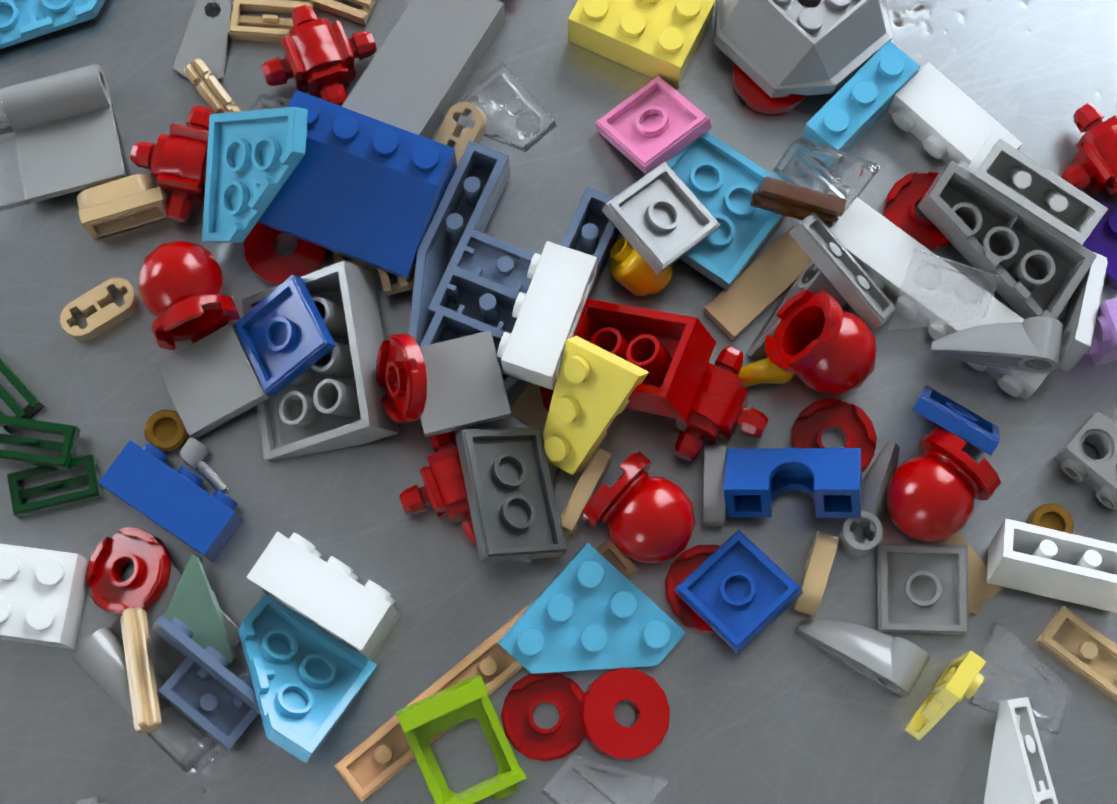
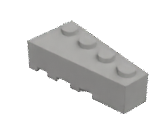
M953 161L939 172L917 206L1023 319L1044 316L1057 320L1097 257L1095 253Z

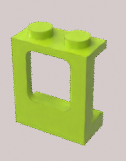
M478 674L395 712L435 804H476V802L491 795L494 800H499L519 790L517 783L526 779L488 697L489 693L483 679ZM474 718L480 723L498 764V772L493 777L461 792L454 793L447 786L430 747V739L435 734L467 719Z

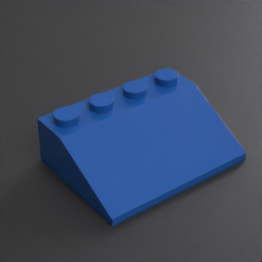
M295 90L288 107L308 109L305 155L257 223L409 279L416 264L418 248L457 168L454 148Z

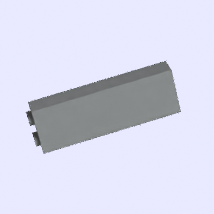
M411 0L341 107L431 139L505 23L504 3L499 0Z

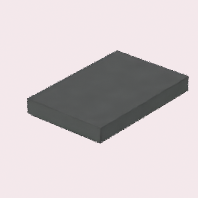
M541 427L460 430L455 436L480 563L556 558L567 553L547 455L544 450Z

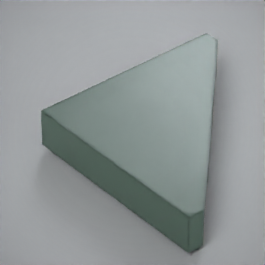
M191 554L163 617L168 621L173 617L177 618L194 633L191 639L205 650L210 646L221 653L228 660L229 664H235L238 657L231 646L224 626L226 623L215 593L211 590L205 574L202 557Z

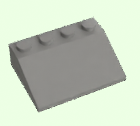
M343 260L301 276L336 346L277 395H268L269 399L256 405L264 461L271 462L363 445L399 433L398 423L388 417L381 404L382 398L387 397L385 386L380 387L376 381V360L379 347L384 341L373 271ZM278 286L242 299L243 314L248 313Z

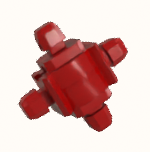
M302 5L296 7L292 11L294 27L289 31L290 37L284 36L281 40L285 58L280 59L278 56L266 61L261 66L266 84L270 86L287 84V80L292 78L296 90L303 93L309 92L311 96L342 106L347 99L345 89L350 86L349 80L353 81L356 78L354 59L358 58L361 61L372 56L377 51L371 32L363 31L351 34V38L347 39L341 22L336 20L330 25L328 19H318L310 6Z
M1087 103L1077 109L1073 115L1074 122L1080 133L1085 132V134L1076 145L1079 151L1072 160L1073 165L1065 170L1061 178L1079 190L1089 186L1095 195L1107 189L1111 196L1117 195V115L1103 121L1105 117L1095 105Z
M194 106L189 112L186 121L187 126L171 124L170 134H161L156 145L155 143L138 142L132 146L130 160L140 168L151 170V174L157 180V184L167 195L165 211L167 217L173 221L186 222L190 218L194 207L192 201L204 203L209 116L213 114L212 110L207 107Z
M727 346L720 352L715 365L708 363L686 421L676 419V427L681 430L675 443V454L678 457L687 461H693L702 450L704 442L716 444L719 437L725 442H730L736 427L741 429V434L753 438L762 437L769 419L764 413L753 407L750 410L746 409L749 391L743 388V379L738 376L743 365V352Z
M454 431L431 436L433 450L436 453L427 457L430 466L422 467L419 470L425 486L419 488L416 484L399 495L404 512L414 515L427 511L426 506L432 505L439 519L448 516L452 524L465 521L461 524L467 538L475 544L476 539L456 434Z

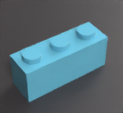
M888 40L806 123L800 145L831 170L888 112L895 94L918 73L920 65Z

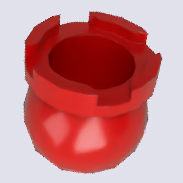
M184 241L164 243L145 257L138 274L139 296L150 313L157 317L153 321L151 329L160 348L175 350L176 345L174 342L190 339L193 344L226 326L231 319H240L233 299L222 295L225 284L221 267L212 253L201 245Z
M807 289L791 297L776 314L781 321L775 329L774 336L771 337L767 334L765 338V352L773 364L791 374L796 373L807 387L825 394L840 395L859 388L874 371L877 352L875 336L860 317L843 311L837 300L822 290L819 293L813 294Z
M935 428L923 437L919 444L923 456L909 458L897 467L886 487V505L892 522L910 538L926 542L945 540L963 529L973 513L974 498L981 501L989 500L1001 484L997 472L985 458L978 464L962 450L967 442L951 432L940 428Z
M637 450L619 466L624 473L612 488L605 483L600 486L582 510L584 513L582 517L593 527H597L602 522L608 523L610 538L623 554L639 563H662L674 558L685 550L696 523L693 505L683 490L676 484L663 477H649L647 471L651 467L652 462Z

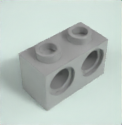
M1097 410L1085 420L1054 458L1062 464V470L1070 478L1077 482H1085L1097 492L1096 497L1103 505L1117 511V424ZM1083 442L1090 443L1096 447L1099 454L1098 460L1086 456L1082 447Z

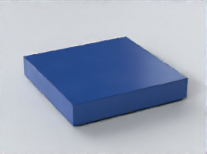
M291 275L232 325L265 394L277 395L336 346L301 277Z
M928 385L923 386L912 410L991 456L1000 443L999 427Z
M739 529L675 588L676 594L738 655L803 594L802 588Z

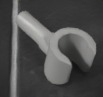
M190 437L180 450L181 458L188 466L202 474L215 490L218 489L224 492L228 487L203 462L210 450L196 439Z

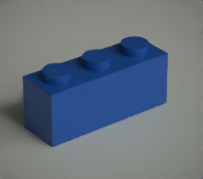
M130 440L98 483L199 554L214 562L244 521L234 511L238 503L218 489L211 495L199 486L203 480L186 467L181 466L178 471H175L166 465L165 461L168 459V456L152 444L147 442L141 448Z

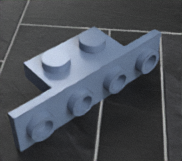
M161 615L155 621L152 630L184 655L186 659L158 690V695L228 751L255 717L261 718L251 678L243 675L239 679L226 668L229 662L221 653L210 646L204 650L191 639L194 633L183 622L175 617L168 621Z

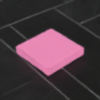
M659 75L595 122L597 131L646 175L663 162L670 160L712 128L710 118Z

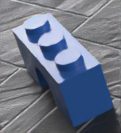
M792 447L727 449L723 489L727 517H772V505L777 496L786 491L801 490L814 498L816 518H861V448Z

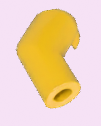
M769 358L742 366L738 376L743 379V388L759 383L784 384L791 380L795 373L791 374L773 364Z

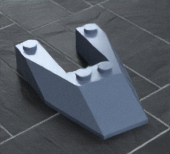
M469 141L418 248L408 335L415 339L419 347L491 330L497 353L504 332L512 333L517 318L512 317V312L519 293L527 294L532 280L527 278V273L535 253L484 233L510 177L509 156L473 141ZM586 187L561 246L597 257V273L592 284L593 287L620 231L601 211L606 203L615 197ZM498 357L507 393L519 379L503 374L502 358Z

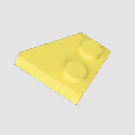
M971 650L952 660L904 731L920 741L956 703L959 704L964 698L970 699L984 680V676L979 674L986 661Z

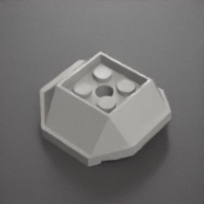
M715 0L713 43L771 98L789 97L790 94H832L853 77L888 40H892L886 0Z

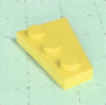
M578 336L566 339L543 432L544 450L548 462L571 475L582 471L607 435L606 430L616 415L622 413L629 403V396L637 385L642 384L649 372Z

